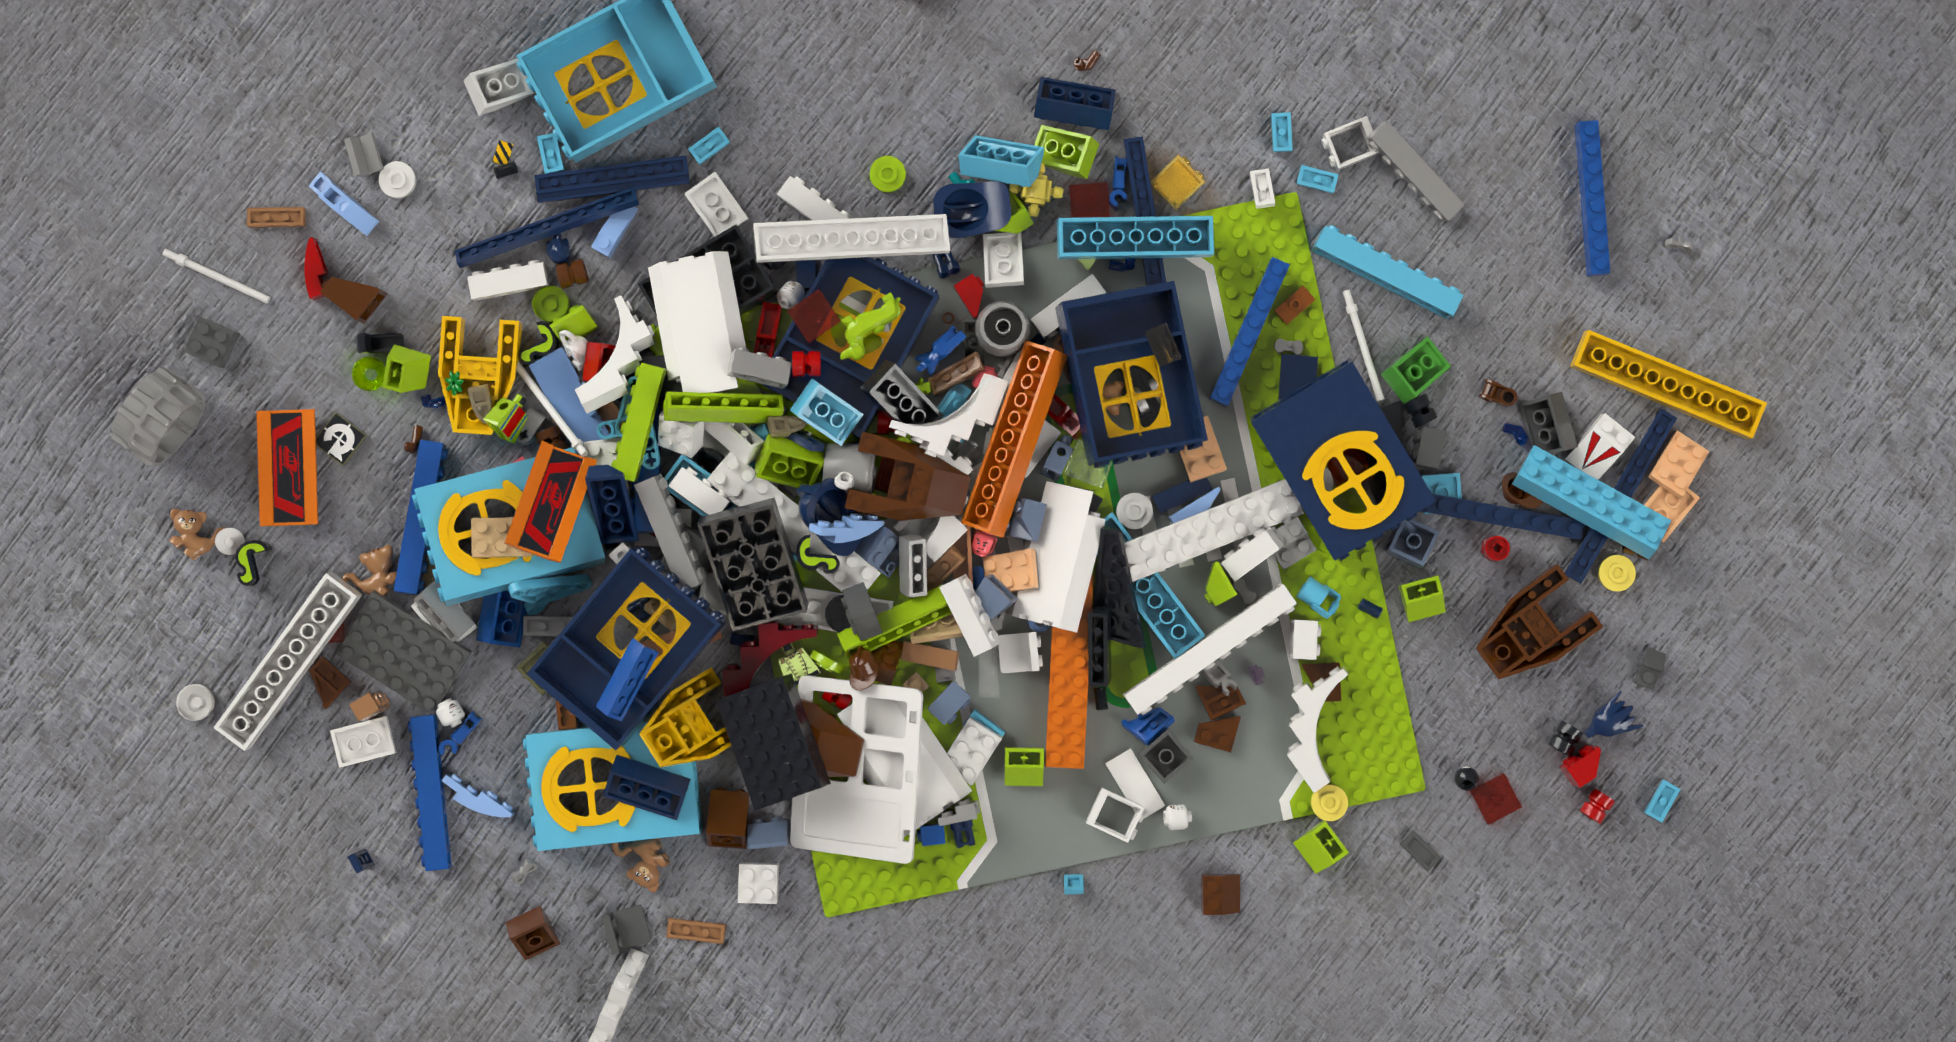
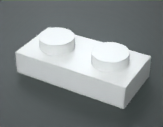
M1269 168L1250 171L1256 209L1275 206Z

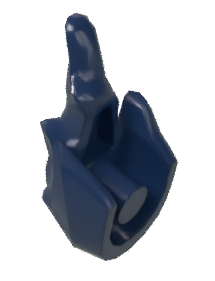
M561 233L553 235L550 242L549 240L546 242L547 255L555 264L565 263L570 257L569 242L567 238L561 240Z

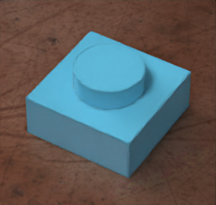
M1083 874L1064 875V894H1084Z

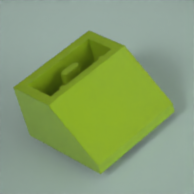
M583 305L573 306L568 310L570 313L565 316H557L552 320L553 323L550 324L559 340V332L562 330L586 337L599 329L591 313Z
M394 344L387 356L382 387L399 393L425 389L432 355Z
M1438 575L1398 585L1408 623L1445 613L1444 594Z
M1005 747L1004 786H1043L1044 747Z
M1322 820L1293 842L1315 874L1335 864L1349 853L1325 820Z

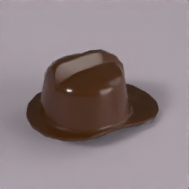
M1507 473L1503 477L1502 491L1507 502L1533 509L1543 504V501L1512 485L1518 473Z
M860 646L849 659L851 669L849 681L853 689L862 691L869 688L875 682L880 663V657L877 653Z

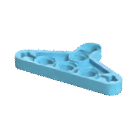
M630 377L627 381L629 384L626 386L628 394L623 396L618 418L602 422L598 425L597 434L600 438L622 437L620 424L627 419L625 411L627 404H631L632 396H630L631 384L634 383L635 379L637 381V377ZM652 424L649 437L652 438L653 443L650 447H646V450H655V452H651V456L656 458V462L653 463V466L647 463L646 460L649 459V453H646L642 465L647 469H656L661 463L654 424ZM603 425L611 427V433L608 436L603 435L601 432Z
M588 574L520 580L511 583L508 586V591L512 598L525 601L524 607L528 615H535L540 613L549 602L589 589L592 586V582Z

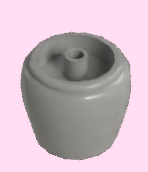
M997 301L987 305L979 313L975 323L976 337L980 346L987 353L996 357H1010L1022 350L1025 340H1029L1031 323L1026 312L1019 305L1009 301ZM1004 327L1007 331L1001 332L999 329Z
M846 442L842 446L837 443L828 444L824 458L823 481L827 478H835L840 472H848L854 479L852 490L873 494L877 475V455L858 451L859 442Z

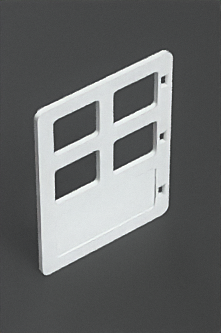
M811 675L802 676L798 684V693L801 699L813 702V692L815 690L848 694L853 697L851 729L865 740L856 776L848 777L847 782L830 779L831 784L792 798L791 845L800 849L904 864L911 862L914 858L923 693L916 688L875 683L869 688L859 691L851 687L849 680ZM868 697L904 701L907 703L906 735L904 738L866 732ZM911 711H917L916 722H911ZM865 748L898 752L904 755L902 789L863 783ZM908 771H913V782L907 781ZM904 830H910L909 841L904 840Z

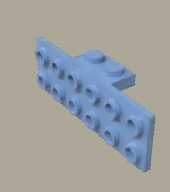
M561 347L530 364L529 367L544 395L576 437L583 441V446L584 442L603 440L597 434V427L603 420L597 409L586 414L575 392V389L585 384V381L581 382L565 350ZM603 425L601 432L603 435L608 436L610 433L606 426Z

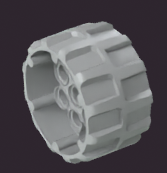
M158 368L146 376L121 405L111 425L112 432L110 435L112 440L146 465L158 466L170 458L191 435L206 408V397L201 391L173 371L166 368Z

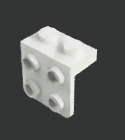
M1036 632L999 635L1001 644L998 645L1000 670L1002 673L1039 671V667L1043 666L1042 655H1038L1037 648L1041 647L1040 636H1036Z

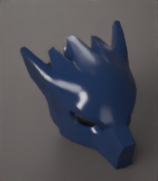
M1619 691L1606 704L1595 711L1591 724L1583 733L1587 738L1598 734L1610 737L1644 726L1643 724L1630 725L1635 720V716L1629 717L1633 706H1623L1626 703L1624 701L1616 702L1622 693Z

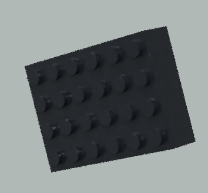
M737 224L681 257L705 256V253L728 251L740 316L777 294V290L760 262H756V256ZM649 276L639 282L638 286L656 314Z
M775 497L700 517L697 525L732 631L807 612L809 603Z
M792 673L716 700L755 811L831 784Z

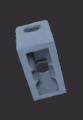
M1063 434L1060 442H1055L1040 474L1058 482L1073 451V448L1070 447L1074 440L1072 437Z
M993 574L985 576L975 592L980 598L981 605L990 620L999 616L1018 600Z

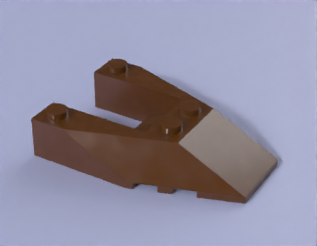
M862 432L858 451L895 459L887 497L848 489L844 508L900 521L962 515L971 477L941 458L925 454L926 450L919 448V445Z
M1554 564L1511 597L1475 649L1497 679L1555 662L1603 628L1592 611H1587L1559 631L1538 602L1569 580L1558 564Z
M801 699L828 777L856 776L865 739L848 726L841 724L836 720V717L825 712L817 703Z

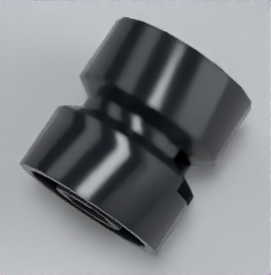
M1426 393L1404 404L1407 413L1412 414L1411 421L1415 429L1438 418L1434 408L1429 407L1430 401Z
M1561 721L1557 728L1558 734L1552 736L1548 745L1570 757L1575 749L1574 743H1579L1584 733L1570 724ZM1564 733L1572 737L1570 741L1562 737Z

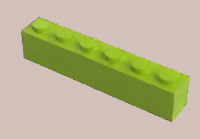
M641 363L636 368V385H632L630 396H632L631 404H627L625 415H627L626 423H622L620 433L623 434L622 439L617 442L615 450L618 453L617 458L611 464L613 468L624 473L625 480L637 482L667 370L647 363Z
M666 392L663 403L664 421L767 423L768 417L782 416L784 412L782 395Z
M937 587L928 591L927 595L914 597L885 612L879 613L877 618L882 634L860 641L858 634L854 635L850 627L837 633V636L849 660L851 655L860 646L873 651L952 614L940 588Z

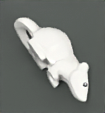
M567 330L560 331L559 337L566 354L569 357L572 355L574 358L571 362L573 367H577L579 371H584L588 341L584 337L574 335Z

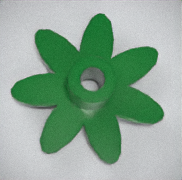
M450 371V378L445 379L449 383L446 390H451L452 395L455 396L457 391L462 392L460 386L464 380L459 379L460 372H456L454 375Z

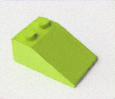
M1041 125L1034 146L1044 147L1041 163L1045 167L1071 176L1087 179L1099 143L1088 135Z

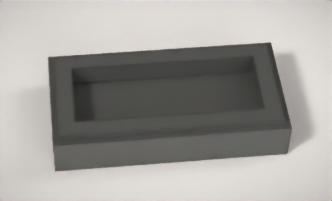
M1414 831L1400 843L1427 871L1441 859Z

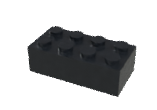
M885 360L860 387L890 420L905 424H924L940 420L944 416L895 363ZM906 434V437L911 440L912 436Z

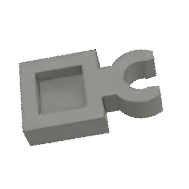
M1219 661L1212 668L1204 671L1203 675L1215 688L1218 686L1222 687L1224 695H1229V690L1226 688L1228 686H1231L1234 690L1237 689V684L1233 680H1229L1231 674Z

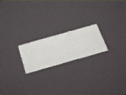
M1131 748L1105 763L1126 799L1144 807L1143 811L1146 812L1144 818L1165 806Z

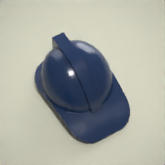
M997 181L948 184L940 188L933 199L934 215L946 214L948 234L951 238H963L999 230L1005 227L1011 218L1009 190L1006 185Z
M827 478L822 483H816L812 486L801 484L796 490L800 497L799 514L808 528L810 523H818V520L834 523L835 520L842 521V516L858 513L855 510L844 508L847 493L835 485V478ZM817 535L832 553L839 556L852 554L865 539L863 537L850 542L833 543L824 539L823 536Z

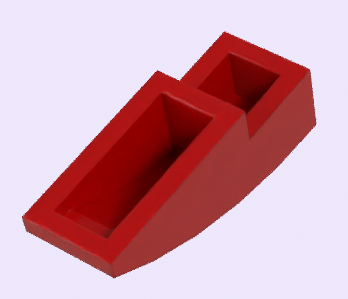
M311 237L308 239L305 252L304 275L309 299L313 301L325 297L320 293L322 290L321 286L324 283L322 277L328 276L329 273L318 241Z
M763 302L753 353L762 352L766 353L768 357H773L782 312L780 304Z
M1054 394L1047 415L1076 441L1081 435L1078 415Z

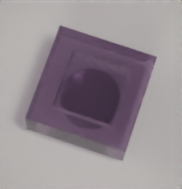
M1257 664L1249 666L1248 669L1254 685L1264 683L1262 678H1265L1262 668L1257 667Z

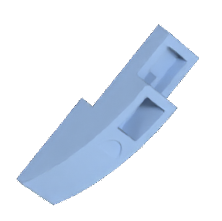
M320 171L310 183L309 187L319 195L320 199L366 236L378 224L379 220L323 172Z
M851 513L850 516H842V521L835 520L834 523L824 520H818V523H810L809 531L823 536L824 539L830 542L845 543L861 539L875 532L884 525L885 521L873 514L866 513V516H862L858 513Z
M454 773L452 775L447 774L443 778L442 782L457 792L452 799L461 805L489 816H514L513 807L505 801L503 803L500 802L494 792L484 790L478 795V791L474 787L464 785L461 782L462 779Z

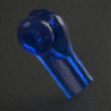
M1110 259L1108 269L1121 272L1133 270L1136 266L1134 265L1136 259H1126L1125 262Z
M427 394L421 397L422 405L426 408H438L447 405L444 396L431 399V395Z
M1504 423L1503 432L1512 434L1520 446L1527 443L1528 436L1522 426Z

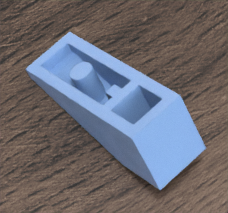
M632 207L610 215L591 248L611 259L638 208Z
M1219 487L1215 488L1169 516L1170 522L1173 524L1208 510L1221 489Z

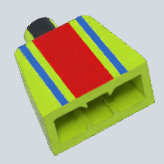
M519 394L515 396L513 401L501 398L483 420L501 439L514 444L528 419V415L521 409L527 400Z

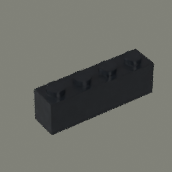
M1092 605L1088 612V686L1108 687L1111 680V606Z

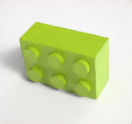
M768 434L755 461V475L757 478L799 488L801 484L812 486L824 464L823 452L809 451L790 439L771 437Z

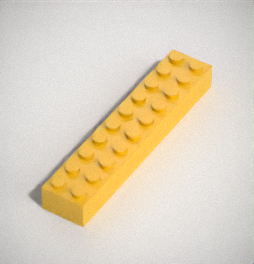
M1591 330L1584 331L1570 364V367L1747 440L1754 437L1767 402Z

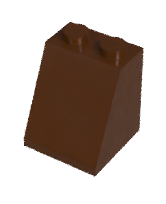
M335 277L326 279L320 293L351 317L363 324L366 323L387 296L385 291L377 287Z
M724 788L711 790L706 829L708 846L747 848V825L750 807L748 792L741 789L727 791Z

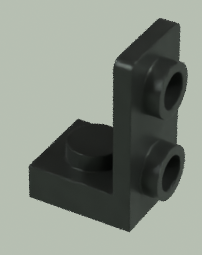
M965 322V357L977 352L983 365H985L984 349L980 346L976 337V322Z

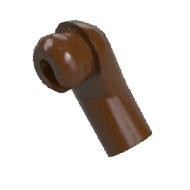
M1093 50L1087 59H1075V69L1078 71L1091 70L1101 54Z
M416 425L413 427L412 441L406 442L404 446L406 452L414 453L417 451L420 440H422V426Z

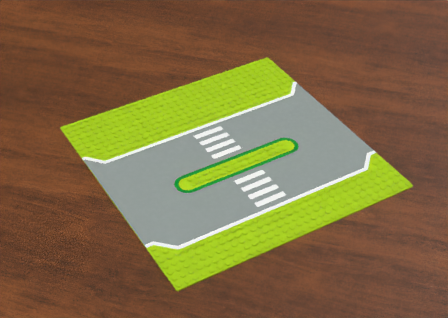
M1296 192L1274 196L1275 206L1256 209L1254 200L1183 215L1213 216L1214 255L1212 257L1163 258L1166 282H1175L1203 417H1209L1227 468L1224 472L1207 477L1213 490L1217 487L1221 489L1210 508L1285 479L1250 420V417L1278 401L1281 354L1295 355L1292 351H1284L1281 354H1277L1274 349L1276 340L1278 338L1292 342L1300 340L1303 344V351L1300 356L1318 357L1317 377L1335 367L1299 198ZM1057 242L1022 249L1024 285L986 288L984 258L958 263L961 268L960 272L951 274L944 279L939 277L937 268L904 274L907 278L912 276L920 280L921 285L925 288L929 285L938 290L940 299L901 370L913 383H917L920 377L923 378V383L928 382L927 378L965 358L964 339L945 359L938 362L932 375L928 374L926 368L921 373L916 370V367L921 362L916 361L915 357L930 351L932 344L953 325H955L958 332L962 331L964 333L965 322H976L977 318L973 319L953 285L972 273L975 277L979 276L984 283L978 316L989 304L997 301H1009L1019 305L1026 312L1030 321L1031 318L1091 274L1095 276L1106 293L1147 286L1142 258L1097 259L1091 269L1087 271L1075 259L1058 260ZM1274 257L1290 264L1232 398L1228 406L1225 407L1209 400V397L1270 259ZM1301 286H1304L1316 300L1290 323L1285 325L1274 310ZM866 290L851 293L839 303V306L858 316L864 312L872 297V293ZM882 298L878 299L873 310L879 309L884 305ZM763 304L757 305L740 316L746 349L751 353L754 352ZM801 304L794 310L782 308L775 352ZM947 312L954 315V321L951 324H946L943 321V315ZM834 314L831 320L832 337L839 347H844L847 343L845 337L847 326H844L842 322L843 316ZM946 315L945 320L947 322H950L952 320V316ZM892 322L884 326V332L890 331ZM1032 323L1031 335L1028 341L1032 340L1039 333ZM1004 327L999 329L1001 332L1007 331ZM1059 328L1057 329L1058 334L1051 339L1045 338L1046 343L1043 346L1053 349L1052 343L1060 335ZM874 333L867 335L863 341L866 349L865 354L879 348L883 344V338ZM984 350L985 366L993 367L999 373L1001 369L997 365L998 363L1004 365L1007 357H996ZM1062 370L1054 394L1077 414L1071 382L1067 380ZM1115 370L1109 374L1104 384L1118 381L1114 374ZM967 379L962 384L972 390L967 398L969 400L976 388L972 386V381ZM755 382L756 386L766 394L779 395L760 383ZM932 390L931 393H924V395L938 407L949 390L938 396H934ZM782 396L783 406L787 408L791 401ZM1127 403L1120 405V414L1117 416L1111 415L1106 410L1109 418L1117 426L1125 430L1134 429L1131 410ZM877 413L867 433L897 440L900 435H894L892 432L888 435L877 434ZM1046 415L1045 420L1061 432L1055 442H1060L1063 434L1070 436L1053 419ZM975 424L969 438L984 448L986 431H989L990 427L995 428V425L985 424L983 427ZM812 434L811 437L825 445L823 450L825 454L826 447L830 443ZM1081 434L1076 441L1073 440L1070 446L1073 448V451L1058 482L1040 474L1055 444L1054 442L1028 477L1024 478L1018 498L1041 502L1046 481L1089 490L1103 499L1095 513L1100 514V518L1104 519L1112 512L1117 518L1116 507L1122 497L1129 493H1140L1150 500L1153 507V515L1150 522L1140 529L1124 527L1132 539L1172 524L1168 518L1169 516L1207 493L1160 514L1152 496L1189 480L1180 452L1169 454L1168 451H1165V454L1151 458L1150 454H1148L1147 457L1141 460L1132 461L1131 458H1128V461L1121 464L1113 465V462H1109V465L1094 469V465L1088 466ZM950 439L947 449L952 453L960 442ZM1348 448L1343 451V455L1353 472L1358 475L1353 448ZM982 453L971 467L973 468L983 462L985 454ZM877 455L874 495L887 497L877 480L894 466L895 459ZM1332 457L1327 462L1326 468L1333 477V490L1347 482L1349 477L1336 457ZM822 466V468H821V470H820V472H819V474H818V476H817V478H816L814 484H816V483H822V481H823V466ZM779 487L777 488L799 506L800 497L798 494L793 498ZM1354 487L1333 498L1334 504L1347 512L1358 514L1366 511L1365 504ZM1302 508L1304 514L1296 517L1299 518L1307 531V535L1315 546L1316 551L1284 570L1274 554H1272L1241 577L1245 578L1246 587L1249 591L1257 593L1255 601L1279 584H1284L1297 604L1293 606L1295 609L1289 614L1278 616L1279 621L1273 625L1262 627L1263 632L1259 635L1248 637L1246 639L1247 643L1242 647L1232 648L1229 656L1223 660L1218 658L1214 661V663L1219 661L1231 674L1229 680H1233L1237 684L1246 702V705L1212 720L1215 721L1234 716L1241 717L1231 753L1193 742L1198 723L1211 721L1195 689L1197 685L1213 686L1203 675L1204 669L1198 672L1200 676L1193 681L1187 680L1182 683L1184 687L1176 693L1169 692L1166 700L1160 704L1155 702L1151 705L1152 709L1149 712L1161 707L1174 717L1175 722L1167 729L1193 757V760L1165 784L1138 754L1147 745L1122 727L1121 724L1125 719L1128 722L1138 718V715L1134 712L1123 694L1173 659L1141 615L1140 620L1146 647L1142 649L1111 640V680L1108 687H1106L1109 709L1096 710L1094 688L1101 687L1088 686L1084 769L1045 767L1052 626L1044 632H1036L1029 628L1028 620L1006 614L1002 621V629L996 630L998 636L1036 632V636H1040L1041 647L1037 648L1038 655H1042L1043 666L1039 667V671L1002 673L1000 670L998 645L974 657L964 637L950 638L951 649L959 651L955 681L971 696L968 699L971 703L964 710L960 708L956 712L958 716L951 724L946 723L943 725L927 708L953 680L937 682L935 667L901 660L900 656L892 686L904 687L902 684L916 672L929 685L922 692V717L946 753L951 748L963 729V724L974 709H977L1006 731L973 785L968 784L972 792L962 798H970V801L978 800L980 813L977 814V819H972L975 845H964L962 848H957L953 830H951L950 824L944 825L945 844L922 846V842H918L917 830H920V827L916 829L914 858L907 864L811 850L824 915L826 917L842 915L1314 814L1311 808V797L1314 792L1287 756L1290 746L1296 742L1301 743L1289 726L1290 722H1292L1290 718L1299 712L1301 714L1304 713L1291 696L1294 692L1293 688L1301 682L1303 684L1308 682L1313 688L1306 672L1302 668V664L1339 662L1340 668L1344 666L1348 671V675L1341 680V701L1324 702L1319 713L1316 728L1318 754L1330 778L1328 784L1336 785L1346 793L1348 807L1424 791L1425 782L1372 539L1366 542L1364 548L1358 551L1354 549L1349 552L1350 555L1345 559L1334 561ZM878 516V517H877V518H879V519H881V520H884V521H885L886 519H888V518L882 517V516ZM1281 522V523L1276 524V525H1274V526H1276L1277 528H1279L1280 526H1282V525H1284V524H1283V522ZM970 527V530H971V538H972V535H973L974 531L977 530V529H976V528H973V527ZM1253 534L1158 572L1206 636L1251 605L1243 603V598L1238 591H1236V596L1217 606H1214L1213 603L1209 605L1204 594H1206L1205 586L1211 564L1215 561L1219 562L1230 583H1233L1234 580L1221 564L1225 560L1224 555L1232 549L1234 552L1240 549L1238 545L1247 538L1249 541L1255 538ZM1005 535L1003 538L996 536L997 542L993 553L986 556L1024 550L1026 541ZM972 552V570L975 566H981L984 570L983 557ZM1096 557V559H1095V563H1094V567H1093V571H1092V575H1094V578H1093V598H1092V605H1093V600H1094V590H1095V580H1096V569H1097V559H1098L1097 557ZM797 561L795 562L804 588L842 593L817 571H808L802 568ZM899 566L889 578L880 572L881 574L867 590L870 598L894 601L893 607L914 598H909L900 592ZM953 572L939 586L953 581ZM1310 576L1341 595L1338 609L1328 619L1312 610L1311 606L1296 597ZM1327 594L1320 607L1328 612L1330 605L1335 599ZM1363 598L1383 608L1378 619L1358 609ZM1291 620L1318 621V625H1321L1320 637L1317 636V644H1320V655L1316 656V660L1289 658ZM818 629L817 637L792 642L796 651L804 648L811 655L813 650H817L845 666L842 675L834 671L831 673L818 666L822 673L816 676L849 680L851 669L849 660L837 636L839 632ZM910 633L894 641L900 643L904 641L911 642ZM930 641V642H923V643H920V644H925V645H930V646H931V641ZM779 648L770 655L775 679L783 676L779 660L785 657L782 648ZM815 690L813 692V702L817 703L821 709L828 714H832L836 717L837 721L843 724L837 715L842 710L835 707L834 702L828 703L821 698L824 691ZM853 698L848 706H850L853 703ZM1005 747H1044L1043 786H1004ZM1131 748L1165 806L1144 818L1141 823L1138 822L1135 827L1138 830L1133 840L1130 839L1127 843L1087 824L1085 821L1101 787L1126 798L1105 763ZM863 776V783L868 784V782ZM829 777L831 780L848 781V777ZM1107 796L1096 822L1125 835L1135 812L1131 806ZM957 801L945 810L952 809L953 812H956L955 804H959V801ZM1184 804L1187 811L1191 810L1192 822L1188 823L1186 829L1169 830L1167 826H1164L1163 811H1166L1169 805ZM941 813L923 825L938 824V816ZM961 831L963 842H966L965 831ZM910 834L905 836L904 840L909 841Z

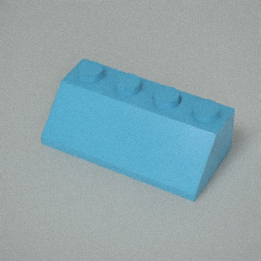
M975 135L958 155L961 175L1030 187L1038 177L1044 147Z

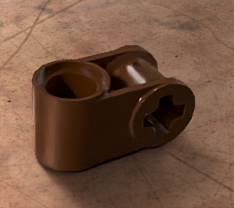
M1489 379L1484 380L1485 386L1482 393L1479 394V398L1503 407H1510L1516 403L1518 396L1513 389ZM1504 393L1511 394V403L1503 400Z

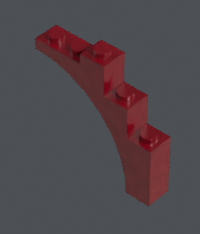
M779 619L758 624L759 643H756V640H747L745 643H742L740 647L741 666L737 663L727 664V667H724L722 670L724 697L749 689L754 673L774 651L800 639L817 637L818 625L813 626V623H803L802 626H794V624L788 623L780 627Z

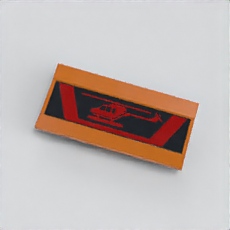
M315 409L256 411L260 526L318 524Z
M541 441L504 544L538 557L561 563L587 490L585 477L588 467L595 466L597 460L582 457Z

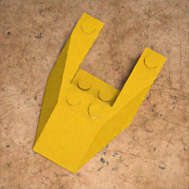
M442 316L438 376L440 377L443 395L446 400L452 430L454 433L492 435L494 431L488 424L480 421L474 413L467 389L473 386L488 384L492 399L491 409L501 398H508L516 378L518 353L522 337V323L520 321L500 320L497 358L463 356L465 319L462 317ZM450 371L454 375L456 372H460L459 379L464 380L460 386L462 392L457 391L455 396L452 395L451 390H446L449 383L445 379L450 378Z
M712 667L671 691L639 733L660 767L711 759L732 746L726 728L724 727L716 732L696 701L721 684Z

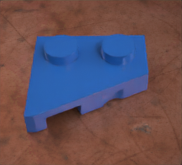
M1159 707L1144 715L1139 714L1138 718L1127 722V719H1125L1121 724L1122 727L1148 746L1170 727L1175 720L1172 715Z

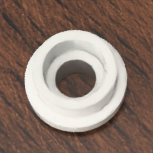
M840 472L835 477L834 483L838 488L848 490L853 487L854 479L850 473Z

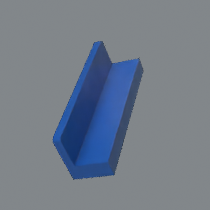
M632 638L596 707L606 716L622 721L659 652Z

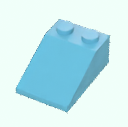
M813 378L790 409L796 416L840 446H842L864 415Z

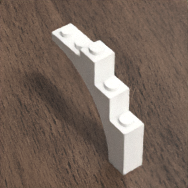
M621 295L614 298L620 316V333L616 348L600 372L587 383L575 389L586 414L628 394L626 386L629 384L625 377L636 372L637 366H640L639 361L642 359L639 352L655 344L652 338L655 334L651 326H646L643 320L639 322L636 315H631L630 312L633 309L629 301L624 302Z
M984 374L969 400L949 416L924 424H905L891 420L889 427L895 429V434L906 437L907 434L912 436L911 440L921 443L919 448L926 450L925 454L935 458L937 454L944 456L950 439L958 442L961 439L968 441L974 424L983 427L985 424L993 425L1008 381L993 375Z
M946 449L944 456L936 455L967 475L974 470L971 467L973 463L966 456L963 458L958 456L953 460L952 457L954 455L948 449ZM967 492L965 505L969 502L970 499L968 497V495L970 494L969 492ZM955 516L938 517L931 535L926 540V555L933 562H936L968 530L965 524L961 523L962 518L960 516L957 518Z
M1344 666L1342 668H1334L1329 672L1330 676L1325 680L1323 678L1313 683V688L1308 682L1306 684L1299 683L1293 688L1294 692L1291 695L1304 713L1301 714L1299 712L1290 718L1292 722H1290L1289 726L1301 743L1296 742L1290 746L1287 756L1314 793L1330 782V778L1318 754L1316 741L1317 721L1327 696L1348 675V671Z
M633 948L630 949L620 972H618L607 1001L588 1042H612L623 1012L649 955Z

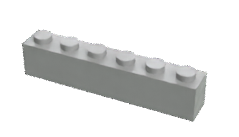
M1382 122L1366 138L1370 142L1368 144L1370 148L1382 155L1381 159L1383 162L1395 169L1394 173L1396 176L1408 183L1407 187L1421 197L1420 201L1426 207L1429 206L1433 210L1432 214L1439 221H1449L1464 206L1462 201L1388 122Z
M659 474L635 484L636 491L670 571L680 578L679 582L684 586L687 584L692 588L706 582L705 571L699 565L697 552L691 546L690 536L683 527L681 515L677 513L675 500L667 489L666 479Z

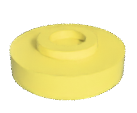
M1609 556L1599 565L1598 579L1602 586L1610 591L1626 590L1635 580V567L1625 556Z
M1327 784L1312 794L1311 808L1320 819L1335 821L1340 819L1347 811L1348 798L1340 787Z

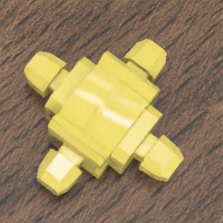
M1041 163L1037 179L1030 187L1010 184V192L1016 194L1021 192V199L1025 200V204L1030 205L1028 207L1030 217H1038L1040 212L1038 207L1045 206V202L1050 203L1051 196L1057 199L1063 198L1064 189L1057 186L1052 188V181L1048 180V176L1043 175L1045 174L1043 163Z

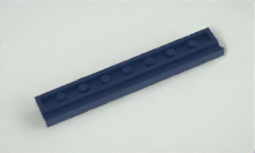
M686 155L534 175L538 203L615 194L632 187L639 191L690 184Z

